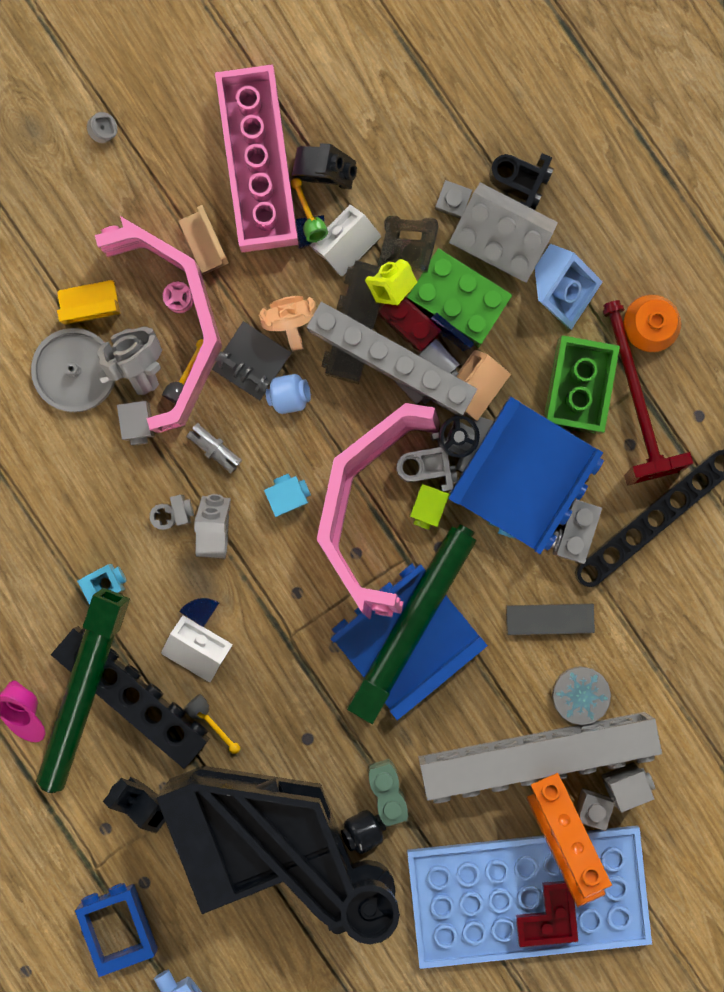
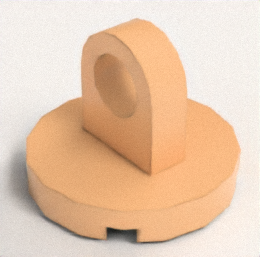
M303 296L285 297L273 301L270 304V309L267 311L263 308L260 311L259 319L261 326L265 330H286L291 351L294 352L303 349L299 327L310 322L317 307L313 298L310 297L307 300H304Z

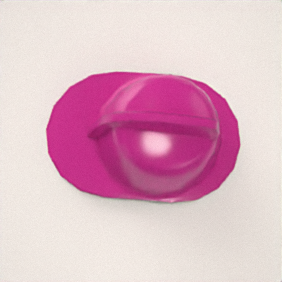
M17 681L9 682L0 693V718L20 738L30 742H40L43 740L46 732L43 724L36 716L37 697Z

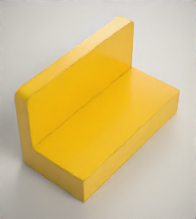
M113 280L63 289L57 292L60 309L57 310L58 319L64 325L121 314Z

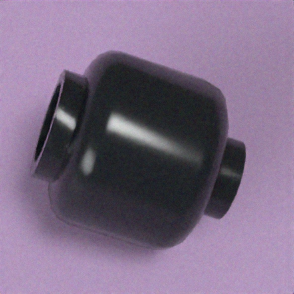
M364 810L345 820L344 829L341 830V834L350 851L355 850L357 853L363 854L383 843V832L386 831V826L379 814L374 816L369 810Z

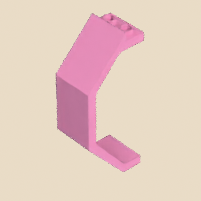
M120 216L123 228L109 226L102 229L101 234L95 235L98 248L101 247L102 252L106 253L107 257L138 248H145L184 271L188 279L204 337L203 344L175 407L167 413L146 418L149 430L161 433L186 425L215 363V359L222 348L202 273L195 260Z
M405 403L333 460L317 541L359 609L369 619L371 618L372 610L375 611V614L393 617V612L401 614L403 602L400 601L401 599L397 597V594L362 588L339 550L352 481L357 473L409 431L420 430L438 433L440 421L433 407Z

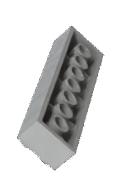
M646 712L600 720L586 725H574L418 756L427 801L433 800L434 803H443L450 801L451 796L462 794L464 798L474 797L480 794V790L491 788L492 792L504 791L509 789V784L519 782L521 786H529L538 782L539 778L549 777L556 773L559 774L561 779L568 777L567 773L579 771V774H590L597 771L596 767L608 765L609 769L626 766L625 761L637 759V763L650 762L655 760L654 756L661 755L662 750L655 718Z

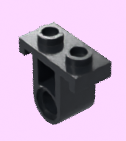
M320 143V147L299 146L296 150L292 177L299 178L304 182L339 185L341 189H352V183L357 174V161L332 144Z
M542 153L537 166L512 155H500L491 166L489 173L490 181L498 189L525 200L526 203L522 201L520 203L535 210L542 196L537 191L541 183L547 185L554 168L549 167L552 157ZM501 166H506L511 169L512 176L508 178L501 177L497 169Z

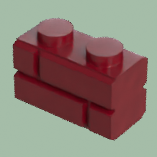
M406 297L398 305L385 304L378 314L407 343H411V347L419 354L441 332V329Z

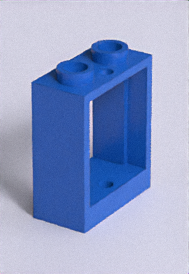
M125 883L117 884L108 889L109 893L98 896V893L90 894L81 899L82 903L75 910L99 977L153 958L158 950L135 884L126 886ZM126 900L141 943L104 956L88 913Z

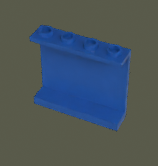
M509 396L449 494L448 499L464 506L530 546L538 554H541L543 549L548 551L555 542L557 536L553 533L558 525L564 526L572 514V510L569 507L574 499L580 500L586 492L588 485L585 482L589 475H596L601 468L604 460L600 457L603 452Z
M411 563L399 573L402 579L394 585L388 582L378 591L397 594V597L403 602V612L426 570L421 564L415 567ZM446 595L385 702L396 720H399L488 646ZM358 607L354 610L357 616L349 622L343 619L331 629L335 634L330 639L338 645L364 677L401 614L393 612V617L375 614V611L372 610L371 618L369 619Z

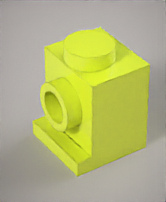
M399 259L396 263L387 262L380 267L379 272L374 277L368 276L365 279L376 303L398 305L418 283L410 264L403 259Z

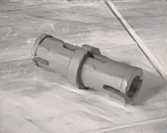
M199 423L192 428L195 432L189 431L186 436L206 452L205 456L210 459L212 457L230 474L236 469L235 466H239L242 462L241 458L237 457L223 445V440L213 437Z

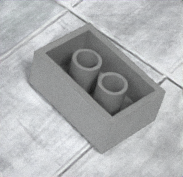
M480 182L449 243L527 283L558 222Z

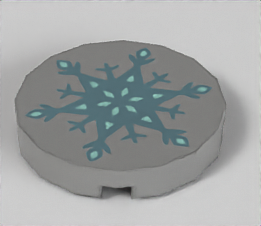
M578 666L570 668L559 675L554 685L552 699L555 709L562 718L572 724L586 725L594 723L604 716L610 705L611 692L609 684L600 673L591 668Z

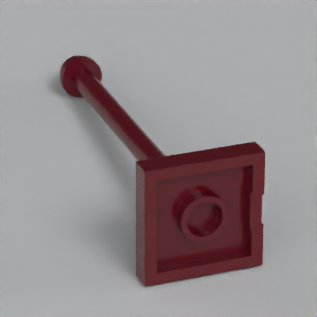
M620 300L608 302L603 305V315L605 317L609 316L616 343L620 346L621 361L649 457L646 459L647 463L632 466L624 475L626 484L629 486L683 472L693 464L691 453L687 452L668 458L660 455L620 314L625 310L624 305H621Z

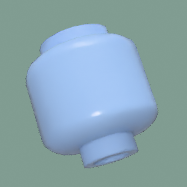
M298 374L276 377L272 379L270 389H266L268 405L273 406L276 412L280 414L301 411L311 399L307 380L302 379Z

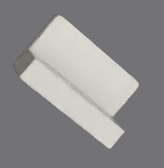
M349 205L327 227L328 235L320 241L313 242L310 246L340 276H344L381 238V234L365 214Z
M183 615L170 633L161 654L204 680L211 682L233 644Z

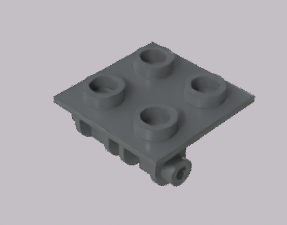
M243 321L224 351H221L216 357V363L212 370L260 401L266 393V389L269 388L272 379L277 376L291 352Z

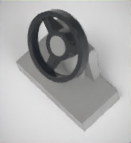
M453 416L443 423L439 431V442L442 449L448 455L460 457L456 470L464 472L494 421L480 417L478 421H473L465 416ZM459 419L468 421L472 427L470 428L461 423ZM452 421H454L452 428L448 433L446 443H444L445 429Z

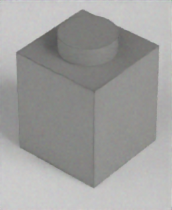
M140 401L117 405L122 440L130 441V445H140L148 443L147 438L155 437L154 432L149 430L146 419L152 417L149 402Z
M582 788L575 809L583 824L606 831L615 802L609 796Z

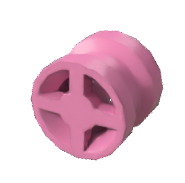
M179 281L172 282L164 289L163 301L173 312L185 313L193 306L194 301L191 290L185 283Z

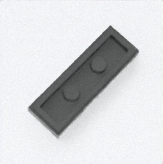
M594 604L506 605L507 635L595 633Z

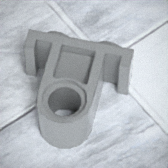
M439 432L431 434V440H437L439 447L409 452L399 458L396 471L398 476L406 482L444 477L445 485H441L440 490L448 491L453 490V483L458 481L456 468L449 465L448 454L440 445ZM410 459L418 463L419 471L416 475L409 476L404 473L403 463L406 460Z
M218 494L202 496L194 521L196 557L226 558L231 498H224Z

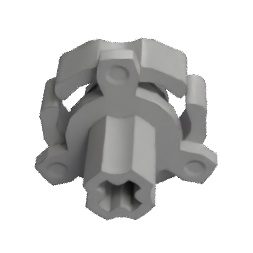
M152 328L126 329L111 337L112 347L109 342L101 345L97 356L100 360L99 364L103 369L98 373L102 383L111 379L114 381L121 378L129 379L137 395H145L158 387L159 383L155 374L161 367L156 360L159 358L162 348Z

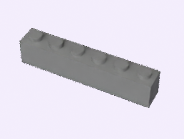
M322 301L307 325V330L311 334L458 416H463L477 391V388Z

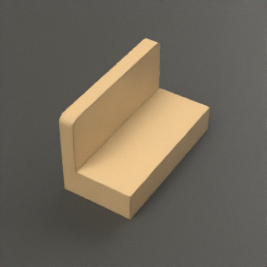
M203 205L197 207L199 212L185 217L178 222L201 273L204 275L229 264Z

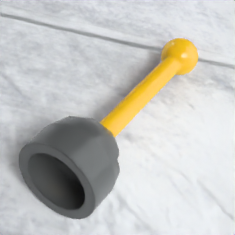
M204 339L197 341V349L179 382L170 383L162 393L163 397L175 404L178 401Z
M198 694L183 710L193 719H204L229 746L230 753H239L240 745L233 743L208 715L209 704L201 694Z

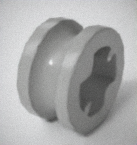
M159 504L152 508L150 521L154 527L166 530L175 525L176 521L172 506ZM165 508L166 513H171V520H166L168 522L166 525H162L160 520H156V514H161L159 510Z

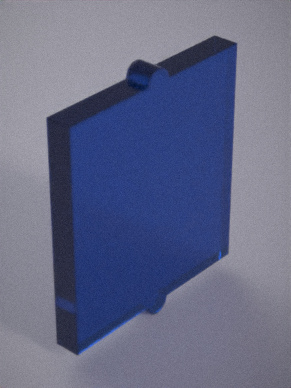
M437 312L429 317L441 329V333L462 351L470 349L474 345L472 341Z

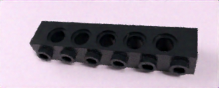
M79 626L73 628L51 653V656L70 672H72L85 629H81ZM111 648L96 694L185 769L210 739L206 735L208 731L199 722L194 721L191 723L184 717L186 712L175 702L169 704L163 699L164 693L152 683L147 685L140 679L141 673L130 664L127 666L122 664L118 660L119 654ZM107 668L116 671L118 676L116 683H109L105 680L104 672ZM133 687L139 691L140 698L138 702H131L127 699V688ZM155 706L161 710V720L154 721L148 716L149 707ZM174 725L180 726L184 730V738L180 740L174 739L170 735V727Z

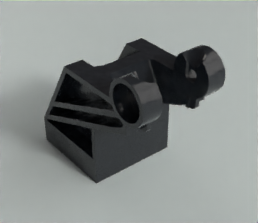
M201 766L170 778L156 797L201 914L284 882L307 908L328 926L329 931H332L334 934L338 935L347 932L357 942L371 945L383 942L397 928L400 914L398 902L395 898L396 890L392 874L387 867L377 861L363 860L352 864L320 783Z

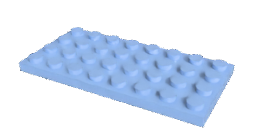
M639 826L608 828L606 831L601 829L586 831L612 886L604 889L605 896L578 908L575 903L578 942L529 947H519L516 915L545 912L542 883L565 881L544 835L407 850L419 968L651 945L652 938Z

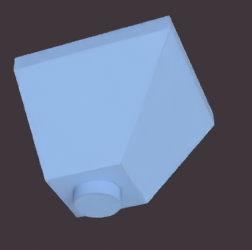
M553 244L548 246L535 266L538 301L568 329L572 330L599 289L602 281L574 252Z

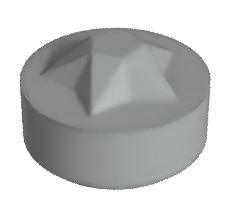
M106 112L96 113L87 122L89 136L98 143H106L117 134V123Z

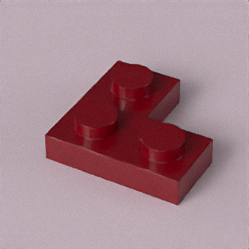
M566 882L542 883L545 912L516 915L519 947L578 942L575 901Z

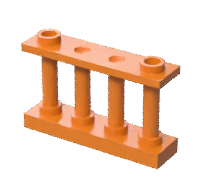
M556 773L531 784L530 786L534 794L527 796L526 799L577 908L605 896L604 889L611 887L612 884L559 774Z

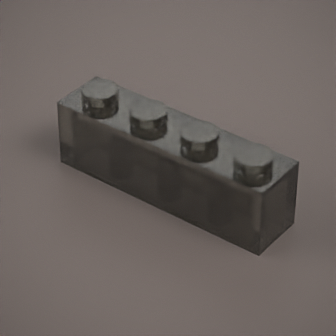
M355 260L354 268L348 267L344 284L349 286L346 296L340 295L337 310L374 331L381 303H376L365 279L368 276L374 277L379 272L380 267ZM332 345L331 352L325 351L321 367L326 368V376L359 384L365 363Z

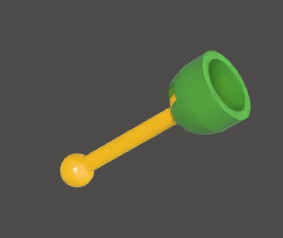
M293 178L290 183L291 187L296 189L307 216V220L303 225L306 240L308 242L320 241L328 235L326 224L322 219L312 216L301 189L302 181L299 178Z

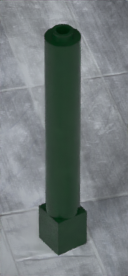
M459 524L458 528L451 526L368 673L364 676L347 706L348 711L373 725L389 697L391 689L477 541L473 538L474 531Z
M102 588L92 596L82 627L85 629L36 779L40 788L47 793H56L65 788L115 634L121 629L130 602V598L106 588Z

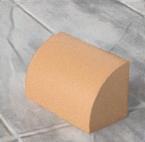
M478 350L472 352L456 376L477 388L464 413L478 421L511 376L492 357Z

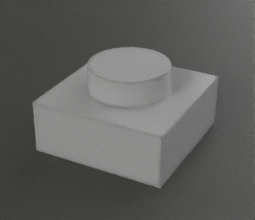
M445 180L435 209L461 219L472 189Z
M181 494L170 497L176 525L181 526L191 523L190 517L194 516L191 500H185V496Z

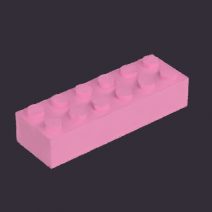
M273 65L216 72L215 77L240 250L243 253L299 245Z

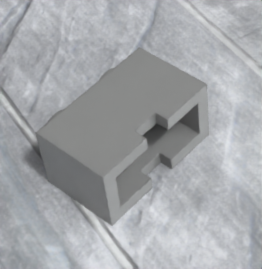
M633 762L601 775L609 797L615 802L614 805L617 806L621 813L654 800L652 790L656 788L649 772L646 773L644 768L640 769Z

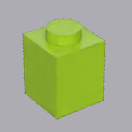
M421 484L409 516L415 519L413 525L430 530L431 525L438 527L449 494Z

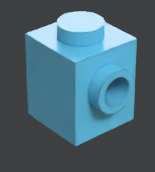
M289 473L274 479L275 485L264 490L275 517L308 504L306 497L311 496L305 480L299 481L297 476L291 478Z

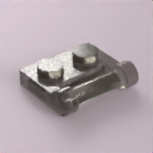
M388 216L384 221L386 234L378 266L381 267L387 262L396 263L399 259H403L410 264L412 271L428 272L439 226L437 220L434 218L405 220L400 219L398 216ZM400 232H422L421 240L399 239Z

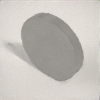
M80 328L62 329L45 338L36 349L31 364L32 381L42 399L51 406L66 412H84L100 405L109 396L115 384V381L112 379L102 383L98 376V373L103 369L99 364L100 360L97 352L105 341L96 334Z

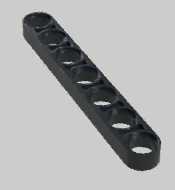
M718 450L710 454L586 558L585 564L580 563L575 571L577 581L587 587L598 585L723 481L724 471L716 469L714 461L718 455H724V450ZM697 473H702L707 478V485L702 490L696 489L692 484V479ZM676 491L681 492L685 496V504L681 508H675L670 503V497ZM653 510H658L663 515V522L657 527L650 525L648 522V515ZM632 528L637 529L641 534V540L636 545H630L626 541V533ZM609 547H614L619 552V558L613 564L607 563L603 557L604 551ZM591 565L596 569L597 576L594 581L586 582L581 577L582 569L585 566Z

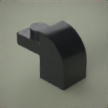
M130 777L128 780L120 778L111 787L109 794L103 800L109 809L127 814L140 829L157 833L165 823L156 798L158 794L133 777Z

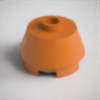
M645 295L631 303L624 315L623 324L628 340L636 348L646 352H659L670 347L678 338L681 329V318L676 306L670 300L659 295Z

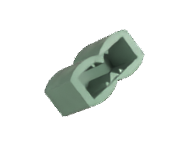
M390 759L370 764L369 783L377 797V808L382 822L388 827L407 821V803L403 792L399 788V778L395 765Z

